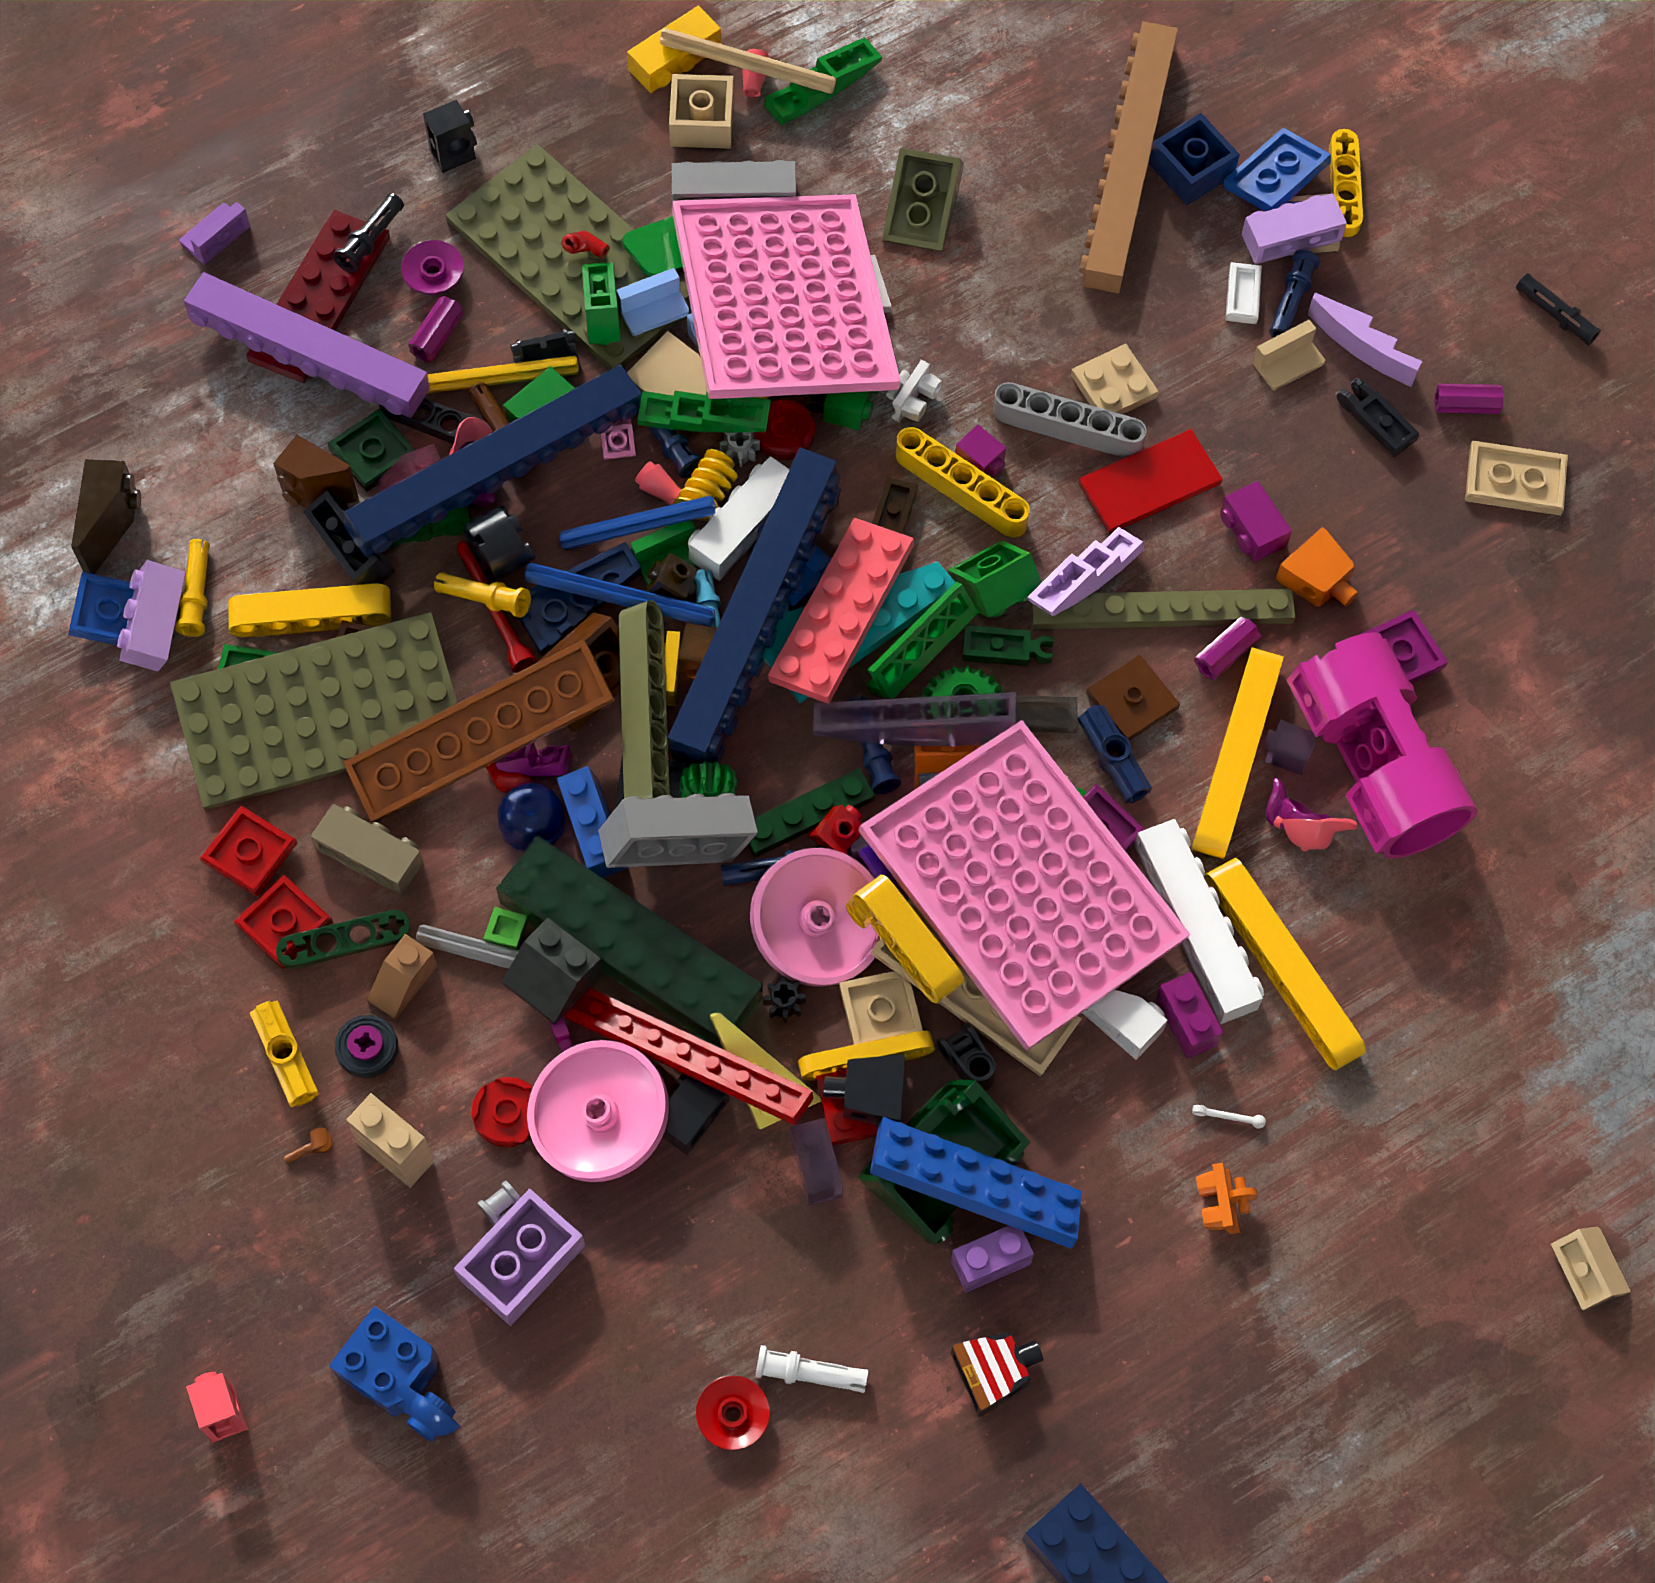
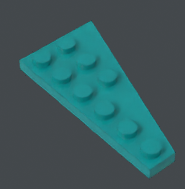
M938 561L898 575L849 668L919 619L955 583ZM805 606L789 611L784 620H778L775 627L778 630L776 640L771 649L766 647L762 656L770 668L774 665ZM789 690L799 704L808 698L806 695Z

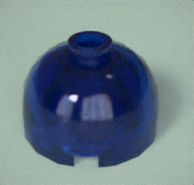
M535 782L522 783L509 789L502 797L497 811L498 827L504 840L515 849L525 852H536V849L543 848L546 845L547 848L554 845L562 835L566 823L564 807L557 794L546 785Z

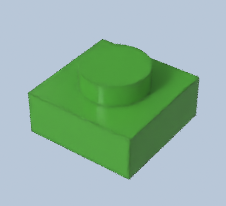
M494 907L484 935V941L518 950L528 923L527 915Z

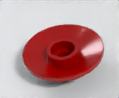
M724 1376L714 1380L703 1390L696 1406V1420L700 1432L711 1444L725 1450H740L754 1444L764 1434L770 1417L769 1403L763 1390L755 1382L742 1376ZM732 1409L740 1413L739 1419L734 1422L726 1418L727 1412Z

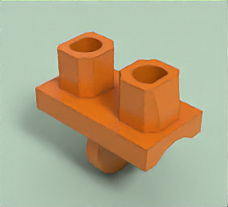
M1223 1162L1212 1164L1213 1171L1196 1176L1199 1195L1202 1198L1217 1195L1219 1206L1202 1209L1204 1227L1207 1230L1225 1229L1229 1234L1241 1233L1236 1203H1238L1240 1214L1250 1213L1249 1201L1258 1198L1257 1189L1246 1188L1245 1178L1236 1177L1234 1178L1235 1190H1233L1230 1170L1225 1169Z

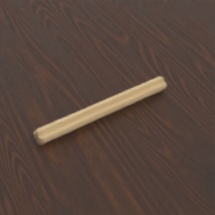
M664 28L660 36V43L664 46L825 93H833L836 85V78L833 76Z

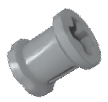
M505 1180L501 1184V1189L486 1201L480 1200L477 1205L494 1226L521 1197Z

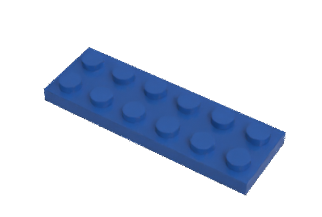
M886 1117L882 1118L877 1130L870 1174L1065 1247L1073 1248L1078 1239L1081 1190L1011 1165L1003 1160L976 1152L971 1148L944 1140L936 1135L912 1128L902 1122H896Z

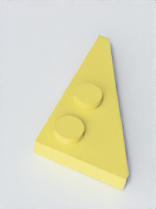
M721 1013L710 1015L725 1051L810 1089ZM812 1091L814 1099L808 1107L821 1102L820 1096ZM748 1104L759 1129L782 1120Z

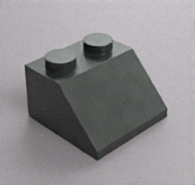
M547 918L524 941L502 980V984L555 1025L601 978V958Z

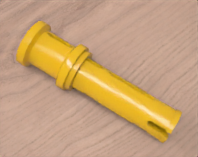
M192 539L188 544L189 551L184 593L180 596L178 606L180 607L179 620L175 623V631L188 637L201 636L205 632V625L202 622L204 610L208 607V601L204 596L210 543L205 540L203 547H201L202 539Z
M440 572L436 579L443 580L445 584L434 582V589L437 593L484 603L491 611L505 610L511 612L515 617L521 618L525 616L531 603V595L528 589L519 588L515 590L507 588L501 582L488 585Z

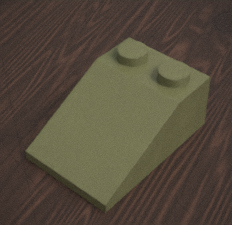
M900 148L882 241L943 251L964 167L961 158Z

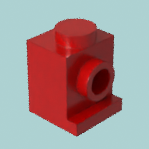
M843 805L834 806L808 837L818 846L822 845V848L846 854V851L860 836L858 829L862 825L860 821L863 819V816L851 805L846 807ZM841 823L848 828V832L845 835L839 831Z

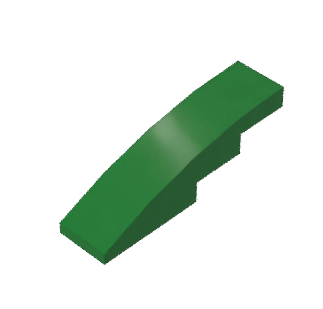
M863 37L817 58L815 67L809 69L836 78L833 93H825L790 82L788 87L766 96L764 106L779 124L783 125L809 112L853 84L882 61V56Z
M675 390L673 396L643 391L638 425L697 432H766L771 400L757 397L709 399L707 392L706 395Z

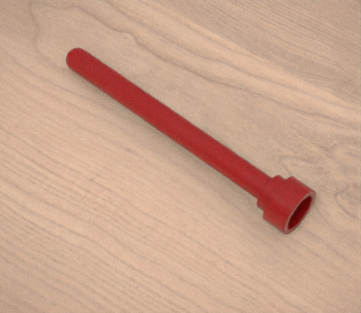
M466 541L459 542L457 544V551L472 580L490 585L469 544ZM488 608L509 649L507 661L512 671L518 673L536 664L537 659L531 648L520 643L504 611L496 612Z

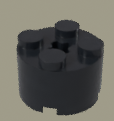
M503 505L500 507L496 506L463 525V528L466 529L464 534L479 562L482 561L484 565H489L490 568L485 570V572L494 583L525 567L536 558L530 545L527 542L523 543L518 533L522 532V528L514 514L509 515Z

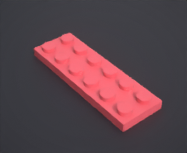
M854 518L768 674L769 682L829 704L912 551L914 539Z

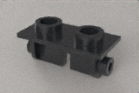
M563 329V332L523 341L517 339L516 343L510 344L514 363L568 356L579 358L573 330L567 331Z

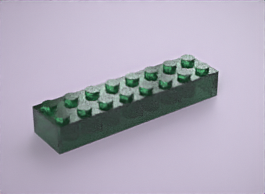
M539 836L534 839L496 887L499 902L512 912L527 915L528 922L536 928L549 918L601 958L602 972L708 1043L723 1050L724 1048L710 1015L721 1013L740 1029L763 999L762 983Z

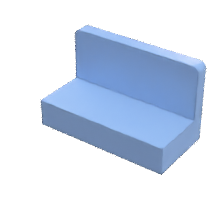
M675 268L616 290L617 307L632 336L689 315V308L680 292L679 276Z

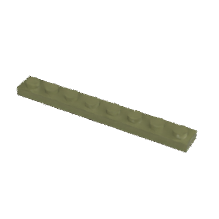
M1292 589L1092 593L1077 604L1054 616L1031 603L1032 630L1232 625L1240 617L1250 619L1255 625L1293 624L1295 620Z

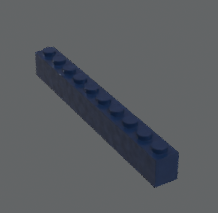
M620 364L344 511V528L365 557L374 552L376 554L382 553L394 541L402 537L409 538L415 535L420 530V527L430 522L437 523L447 516L448 512L457 507L465 508L469 506L481 494L495 492L505 481L513 477L520 478L530 471L531 467L541 462L545 464L552 461L559 452L568 447L570 449L578 447L584 442L585 438L594 433H604L613 423L620 419H630L639 410L642 393Z

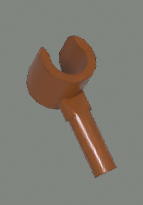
M317 1128L310 1131L311 1143L285 1155V1162L289 1164L311 1153L328 1152L332 1147L331 1133L327 1132L326 1128Z

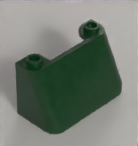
M952 1080L946 1083L905 1124L960 1146L971 1148L976 1152L995 1159L1003 1160L1011 1165L1017 1164L1025 1154L1023 1150L1031 1143L979 1083L973 1080ZM872 1160L860 1172L858 1177L860 1181L927 1243L935 1245L936 1243L943 1242L953 1232L951 1226L954 1223V1218L951 1214L958 1206L870 1174Z

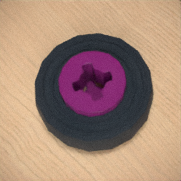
M359 1015L348 1020L340 1028L335 1039V1054L341 1067L349 1074L359 1078H374L385 1073L394 1064L398 1055V1038L393 1027L384 1019L374 1015ZM367 1040V1043L363 1044L362 1046H359V1044H362Z

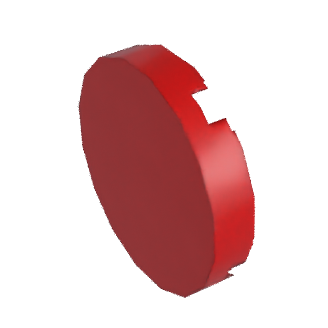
M776 400L770 405L766 432H754L753 439L760 440V451L766 456H771L777 460L794 459L799 448L809 450L814 442L815 422L804 405L793 400Z
M517 1077L494 1079L495 1081L490 1082L488 1085L485 1084L479 1089L472 1102L471 1116L475 1129L484 1141L496 1147L511 1148L524 1144L531 1138L527 1121V1109L533 1087Z

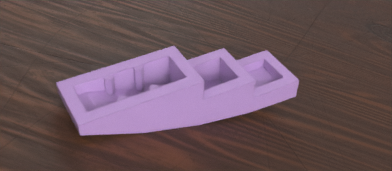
M1314 294L1307 315L1328 336L1374 369L1412 387L1421 366V360L1395 350L1396 338L1370 328L1372 316L1320 294Z
M1118 527L1102 544L1095 540L1079 557L1071 554L1028 596V601L1051 616L1068 609L1098 590L1121 572L1144 550L1143 541Z

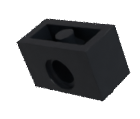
M457 99L423 113L429 150L442 173L476 159L474 146L477 145V140L471 129L474 127V121L469 110H463Z

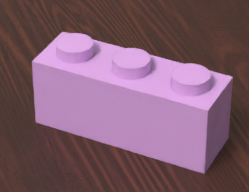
M1333 193L1324 196L1315 195L1306 201L1295 204L1286 203L1277 209L1266 212L1257 211L1247 216L1243 226L1242 237L1254 264H1259L1292 255L1297 250H1310L1342 241L1347 222Z
M146 560L140 570H134L130 581V588L134 589L133 597L128 599L123 617L128 619L126 629L123 628L121 630L117 647L122 649L119 661L157 672L166 663L185 571Z

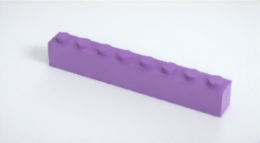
M205 272L202 273L184 300L188 317L194 324L200 327H210L224 338H234L241 341L253 351H263L272 355L274 359L282 364H292L311 377L318 376L323 378L337 389L343 390L345 388L354 392L366 402L374 401L383 405L389 412L395 415L403 414L412 418L430 390L426 371Z

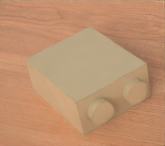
M372 1093L346 1119L357 1144L409 1188L434 1163L425 1137Z

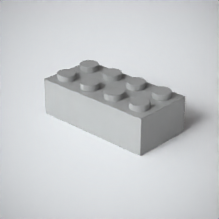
M733 793L721 794L718 797H704L702 794H694L686 798H673L671 795H663L655 799H641L639 796L627 797L619 803L598 830L607 868L732 862L758 833L749 796H735Z

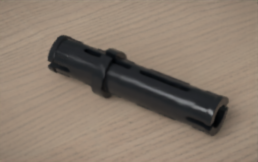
M1527 273L1520 279L1516 289L1560 323L1559 327L1563 330H1570L1588 346L1596 340L1601 329L1583 317L1580 309L1569 306L1534 279L1531 274ZM1536 293H1541L1553 304H1555V306L1552 307L1545 300L1539 297ZM1564 311L1566 314H1568L1571 318H1573L1576 322L1580 324V327L1576 326L1568 318L1562 315L1561 312Z

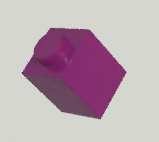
M978 424L956 444L955 453L988 476H997L1006 464L1004 461L1006 447Z

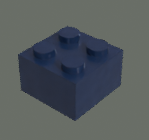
M1199 113L1153 142L1149 165L1186 205H1189L1224 183V179L1237 168L1240 154L1202 113Z

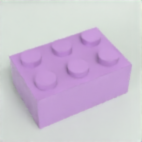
M529 1188L455 1266L454 1270L457 1278L509 1326H512L585 1247V1243L580 1232Z

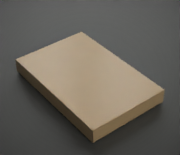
M669 331L627 372L641 392L647 391L673 396L675 390L706 395L707 392L700 355Z
M1472 441L1469 450L1465 501L1561 516L1564 511L1568 455Z

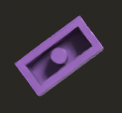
M1007 1226L954 1249L950 1261L965 1293L1031 1265L1034 1253L1024 1232Z

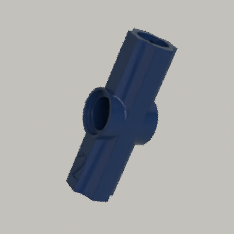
M1095 705L1078 716V723L1098 755L1099 767L1109 774L1124 802L1134 803L1143 799L1144 796L1151 792L1152 786L1131 752L1130 741L1120 734L1105 706ZM1114 750L1122 756L1118 758L1112 757L1107 752Z

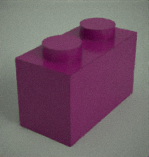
M1255 481L1224 497L1220 511L1222 522L1227 528L1233 530L1237 536L1240 549L1245 554L1248 553L1253 562L1287 547L1292 530L1259 481Z
M1189 972L1161 984L1155 999L1164 1012L1165 1018L1186 1059L1218 1046L1223 1030L1193 973Z

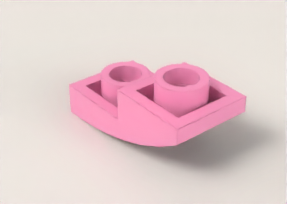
M631 418L618 420L607 431L600 434L604 460L636 456Z

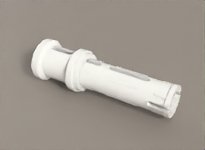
M761 1345L755 1378H761L764 1375L784 1379L787 1384L795 1383L798 1380L864 1393L868 1370L800 1358V1354H797L795 1351H791L790 1354L767 1350L766 1346Z

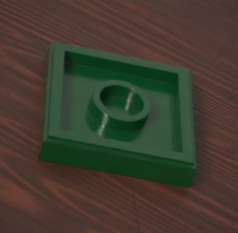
M380 408L327 443L330 451L338 459L350 465L354 479L366 492L418 458L416 449Z

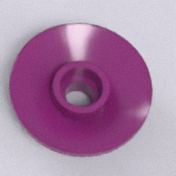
M427 240L414 245L406 252L401 262V273L405 283L414 291L426 295H437L451 290L458 284L464 272V263L460 252L453 245L440 240Z

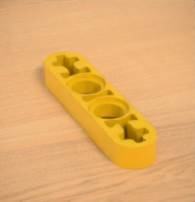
M1339 129L1332 135L1329 145V153L1331 154V193L1334 194L1343 216H1345L1346 211H1350L1349 221L1352 224H1346L1343 237H1352L1359 232L1363 220L1359 139L1355 132L1349 129ZM1340 142H1345V145L1348 147L1346 154H1342L1343 148ZM1340 165L1349 166L1353 173L1344 175L1337 170V167ZM1349 191L1355 198L1344 200L1338 193Z
M916 1031L809 1054L800 1058L798 1065L801 1078L811 1081L816 1080L817 1075L847 1069V1060L905 1055L906 1061L929 1055L934 1052L935 1048L930 1031Z

